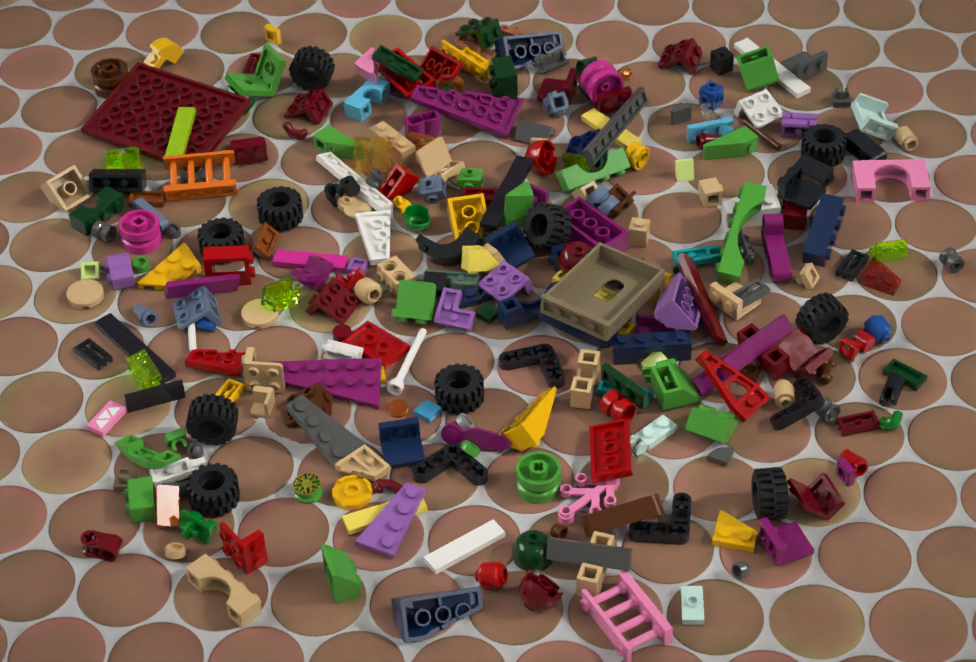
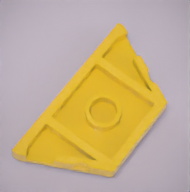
M183 243L137 282L138 288L144 289L145 286H153L155 290H165L168 281L193 279L202 271L201 265L188 245Z

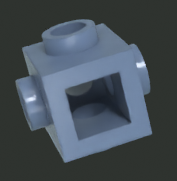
M557 91L548 93V97L543 99V109L547 112L548 116L554 114V117L563 115V111L570 108L565 92L557 93Z
M441 175L427 176L420 179L418 192L426 203L447 199L446 183Z

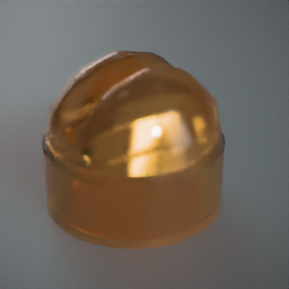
M627 65L622 66L618 70L623 80L631 78L632 71Z

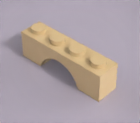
M205 553L186 567L188 581L201 593L218 590L230 596L226 602L228 616L241 628L262 614V602L259 596L255 593L252 594L243 582H238L229 570L225 571L216 559H211Z

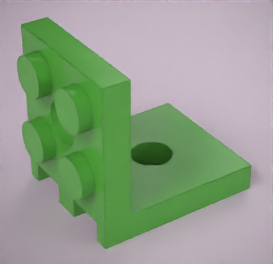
M264 44L254 74L226 73L225 80L241 96L275 97L286 60L272 46Z

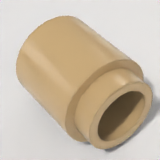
M907 126L899 127L895 131L894 139L904 150L912 151L917 147V137Z
M788 380L777 381L773 389L775 404L779 408L784 409L795 403L794 389Z

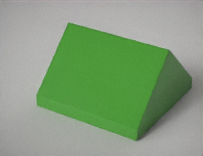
M528 181L523 182L505 195L503 227L513 221H516L519 227H523L525 215H528L527 211L532 209L534 194Z

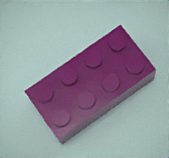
M581 197L563 206L568 211V215L571 216L570 223H572L570 231L572 232L568 236L569 242L582 241L591 246L592 249L599 242L622 252L629 249V232Z

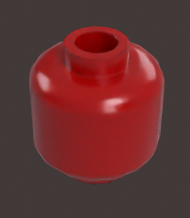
M499 561L482 562L479 569L475 571V580L479 582L483 589H501L504 583L508 581V570Z

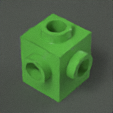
M461 168L460 175H457V186H460V193H462L464 187L483 188V169Z

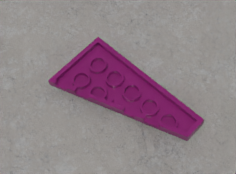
M417 85L410 102L430 110H437L438 113L507 139L524 98L515 100L509 99V96L499 98L493 97L491 94L468 91L458 93L452 89L442 91L436 87Z
M381 358L271 361L272 363H281L283 365L285 387L293 386L303 390L319 382L332 394L333 399L341 401L350 400L356 402L357 405L363 406V404L379 410L382 372Z

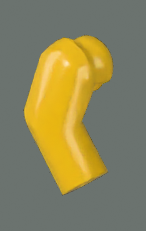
M396 196L394 203L402 211L401 217L404 218L405 209L411 203L401 196Z

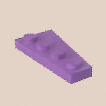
M406 482L355 540V546L394 559L425 496L426 489Z

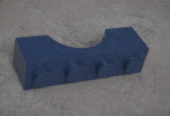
M558 281L550 283L546 291L539 298L530 302L519 301L515 296L497 301L498 319L507 330L538 319L542 296Z
M689 330L612 336L614 365L633 364L639 356L648 352H662L670 359L674 358L675 361L691 360L692 342Z

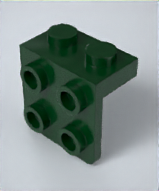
M491 17L481 20L477 18L468 21V24L460 26L459 30L455 32L456 36L476 34L480 49H487L494 44V41L503 37L498 18L491 19Z

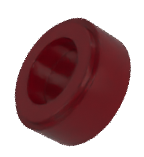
M346 324L335 326L332 330L333 338L338 342H342L352 333L351 327Z

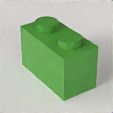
M152 476L128 479V488H124L125 499L126 501L129 500V503H126L125 506L127 516L131 515L132 524L157 520L155 489Z

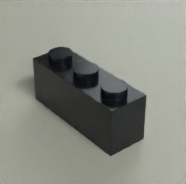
M93 169L89 173L90 191L99 192L108 186L118 192H143L147 187L146 169Z

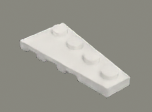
M391 210L355 213V220L371 265H377L390 258Z

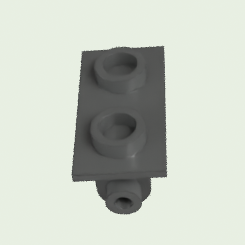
M560 48L551 52V57L549 54L537 57L532 66L540 74L546 73L568 64L569 61L565 58L567 52L565 49Z
M741 229L737 237L740 254L744 262L753 264L755 263L756 255L752 250L750 237L743 234Z

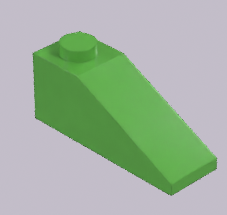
M747 126L741 127L704 144L703 159L744 157L758 150V136Z

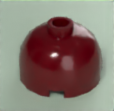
M572 241L566 244L559 255V269L564 273H568L592 250L591 246L582 241Z
M528 570L519 585V594L524 601V606L530 611H548L552 609L563 595V592H558L560 587L547 576L541 573L539 576L533 575L535 571Z

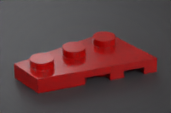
M194 349L186 358L185 366L240 377L244 371L243 366H241V358L246 352H236V349H229V352H218L216 349Z

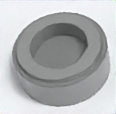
M461 413L456 417L458 425L463 430L474 428V423L465 413Z

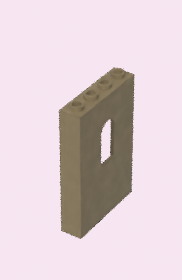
M599 242L542 296L540 313L607 342L663 286L665 270ZM608 281H618L624 286L610 302L593 296Z

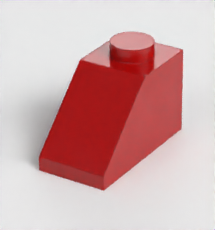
M396 163L378 191L388 200L393 201L396 196L402 197L410 193L419 177L409 168Z

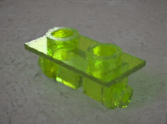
M566 152L562 155V160L565 163L562 170L576 164L586 172L591 169V166L588 167L584 154L574 155Z
M907 239L878 242L869 249V253L876 256V261L908 257Z

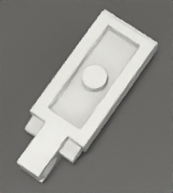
M186 457L161 469H150L149 472L156 488L157 485H162V483H174L187 479L189 475H192L194 469L198 470L199 466H206L207 463L204 457L198 459H188Z

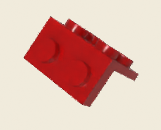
M224 522L219 524V536L223 542V546H221L222 551L227 557L230 556L238 569L242 568L248 575L268 562L264 534L259 529L240 539Z

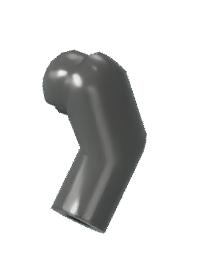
M187 173L181 174L179 182L181 184H187ZM195 173V183L206 182Z

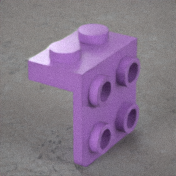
M506 261L501 262L479 282L480 288L498 301L512 297L518 291H521L528 297L533 293L531 279Z

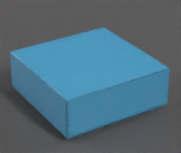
M425 399L414 410V416L430 424L442 412V407Z

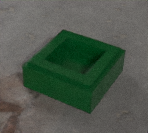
M486 301L475 311V317L490 324L498 317V307Z

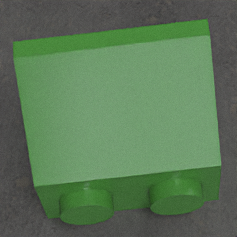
M326 544L321 545L324 573L335 604L359 598V588H362L360 576L355 575L357 569L354 560H350L348 553Z

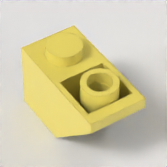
M480 245L462 246L461 268L468 271V274H479V271L490 273L500 264L487 249Z

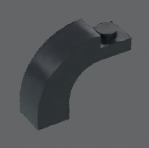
M467 227L455 241L448 244L435 243L421 234L415 239L419 246L418 249L427 255L429 261L442 266L461 264L462 246H483L484 244L481 235Z

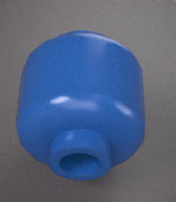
M872 315L864 322L865 327L863 330L876 339L875 343H886L891 338L890 334L893 328L882 315Z

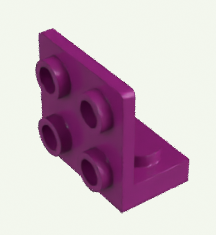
M767 517L759 519L758 537L776 566L814 554V548L797 522L775 527Z

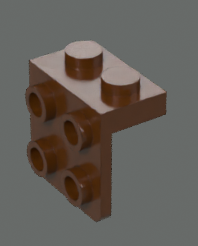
M319 382L287 398L286 404L303 395L330 417L332 415V394ZM286 410L285 425L291 427L297 424Z

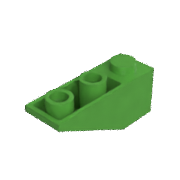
M327 125L313 135L315 149L322 153L332 152L336 157L359 161L366 160L365 146L330 125Z

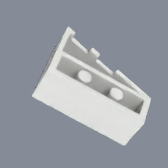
M772 184L767 185L761 211L752 216L742 228L762 226L763 214L781 212V206ZM737 197L723 202L722 220L726 230H731V228H728L730 218L735 217L733 208L735 202L739 203L740 200Z

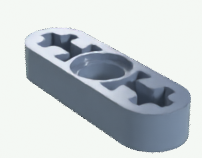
M142 197L132 201L134 210L143 209L154 212L158 216L161 233L166 230L169 222L164 215Z

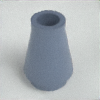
M142 304L134 306L133 312L143 326L150 327L156 323L157 314L153 309Z

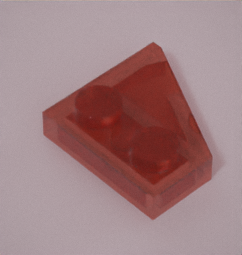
M873 257L859 277L858 284L894 296L901 285V278L877 258Z

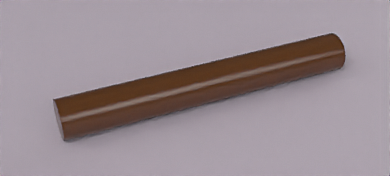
M745 118L743 120L745 126L777 151L781 149L782 145L762 129L756 128L749 119Z

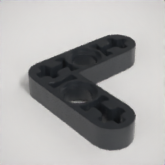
M539 344L506 351L499 355V367L502 370L509 371L539 364L550 388L555 386L559 389L565 384L564 372L553 347L549 344ZM524 355L531 356L529 359L521 358ZM548 364L555 365V367L553 368H547L545 366Z
M808 376L800 377L793 383L801 399L771 416L770 423L774 430L785 429L820 409L825 404L821 392Z
M451 443L416 464L412 469V474L415 482L423 484L452 466L472 484L482 486L488 481V470L473 456L462 450L460 445ZM435 461L442 462L439 466H435L432 463ZM463 462L471 463L468 467L461 466Z
M680 492L673 496L671 523L646 521L631 523L629 525V538L634 542L686 544L690 536V495ZM680 502H684V508H680ZM684 516L686 520L678 521L676 517ZM657 530H661L664 532V534L658 536L655 535L654 532Z

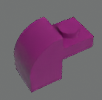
M309 255L305 268H294L291 275L297 277L299 283L312 290H316L326 282L334 263L320 256Z

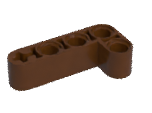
M658 493L580 516L585 536L587 537L593 535L594 531H608L665 514Z

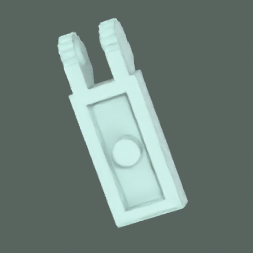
M661 415L635 435H631V448L634 447L633 453L639 456L645 451L652 449L677 430V424L665 415Z

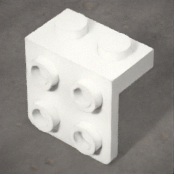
M767 89L739 100L734 110L737 118L746 114L756 128H761L782 119L783 112Z

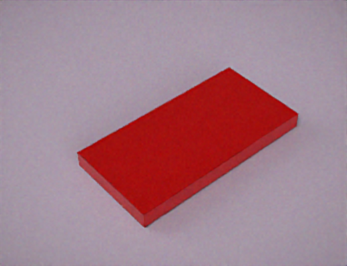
M626 418L589 426L592 483L633 476L629 419Z

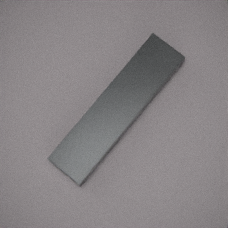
M549 537L546 559L582 564L583 562L603 568L630 571L633 549Z

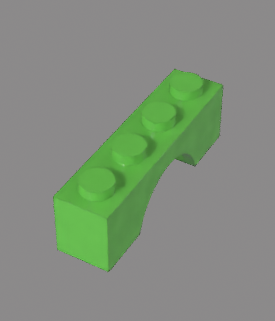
M622 147L604 154L601 157L600 167L595 173L586 172L576 164L555 174L562 192L569 191L571 194L579 186L586 185L592 181L600 179V182L610 179L611 174L615 173L616 176L626 173L625 169L631 166Z

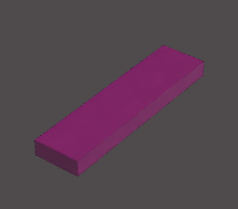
M239 274L168 281L164 296L166 299L185 297L203 285L212 294L237 291L241 278Z

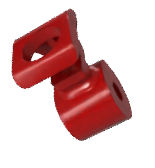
M859 330L852 341L847 337L842 338L839 353L854 362L859 350L867 353L874 346L876 339L864 330ZM845 344L850 346L848 350L845 349Z

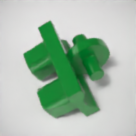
M185 509L180 511L181 521L178 529L182 531V537L185 539L194 537L205 544L210 543L212 534L216 532L217 523L212 519L208 521L203 520L201 514L197 511L191 513Z

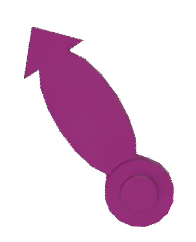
M457 421L446 424L441 430V437L448 444H457L468 440L482 450L500 448L499 453L512 446L511 441L502 432L501 436L492 431L480 428H467L463 430Z

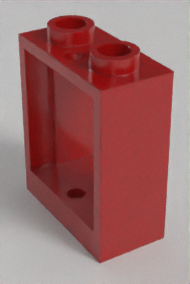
M249 245L204 247L203 263L206 277L239 274L241 278L239 286L252 285V278L256 277L255 266H252L254 264L253 253H250ZM244 261L245 271L215 272L214 263Z

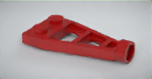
M707 349L695 359L703 367L729 409L743 423L771 398L757 383L715 355H711ZM718 368L730 375L726 382H722L716 375L715 371ZM732 382L739 383L747 391L740 399H736L729 390V385Z

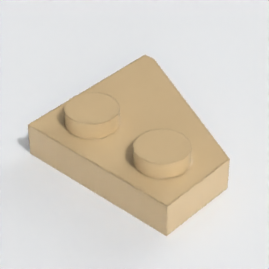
M364 444L335 463V470L350 475H358L360 478L364 477L375 482L391 472V466Z

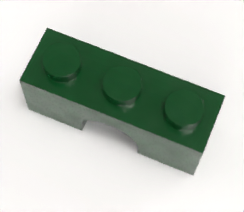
M108 186L94 195L96 207L87 208L81 205L69 214L71 228L85 236L91 234V229L96 221L106 222L125 208L121 193Z

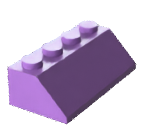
M679 272L662 286L654 311L655 318L667 328L695 330L697 329L701 313L687 280Z

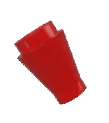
M849 449L841 452L840 458L844 457L856 470V476H862L867 472L868 464L865 458L851 452Z

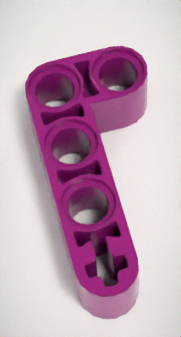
M782 213L763 214L761 238L772 282L792 280V267L783 237L784 221Z

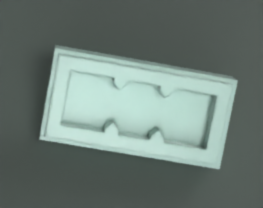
M681 586L682 625H704L703 586Z

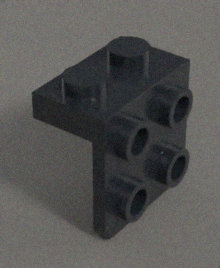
M797 161L792 167H789L783 177L779 178L777 182V198L803 209L811 210L821 199L822 193H826V187L802 178L803 164Z

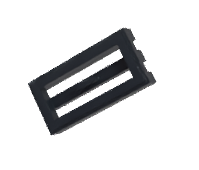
M852 249L837 268L835 276L839 277L842 275L843 279L848 277L849 281L853 282L868 262L869 255ZM856 255L857 257L851 262V264H850V266L848 267V269H847L846 271H844V269L846 268V266L849 264V262L852 260V258Z
M90 338L74 347L75 353L97 371L101 369V366H107V362H113V357Z

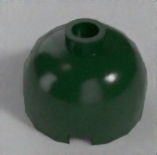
M528 530L521 533L513 544V558L516 566L524 571H535V569L541 568L543 571L552 565L553 560L546 559L549 536L539 530Z

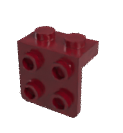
M694 38L684 39L676 44H669L664 48L657 66L663 68L681 62L688 74L695 73L703 54L702 49Z
M570 68L566 80L545 78L537 94V100L543 101L544 98L548 97V93L557 91V93L565 92L570 105L572 97L575 95L576 87L580 82V76H577V68Z
M627 86L597 94V104L592 100L591 102L601 113L618 110L632 95V90Z
M264 137L232 140L230 142L231 150H234L235 163L233 165L268 161Z
M332 278L327 285L323 283L317 290L318 296L314 294L308 301L310 306L306 312L312 316L319 307L339 324H345L361 303V300L336 279Z
M798 327L777 344L790 356L791 372L796 379L803 376H813L817 373L816 369L826 365L829 362L828 358L834 354L830 347L818 351L803 327Z
M821 473L809 486L792 478L787 480L790 486L789 491L799 500V507L805 512L813 513L818 518L822 517L830 520L846 504L825 473Z

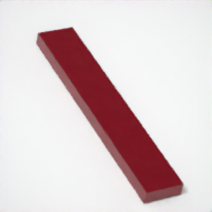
M682 252L677 258L709 335L713 341L724 346L728 343V340L694 260Z

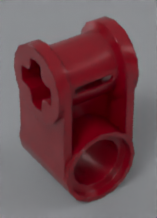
M95 530L83 532L80 538L84 545L82 549L83 554L86 557L102 559L108 562L116 560L123 545V539L118 535Z

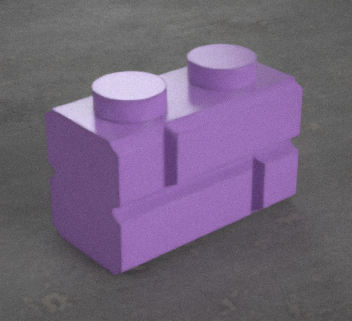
M782 112L781 137L802 138L806 128L817 124V114Z

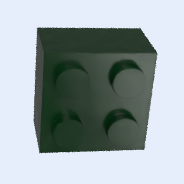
M511 55L491 58V65H488L489 75H491L489 87L492 89V96L499 98L509 96V99L517 100V73Z

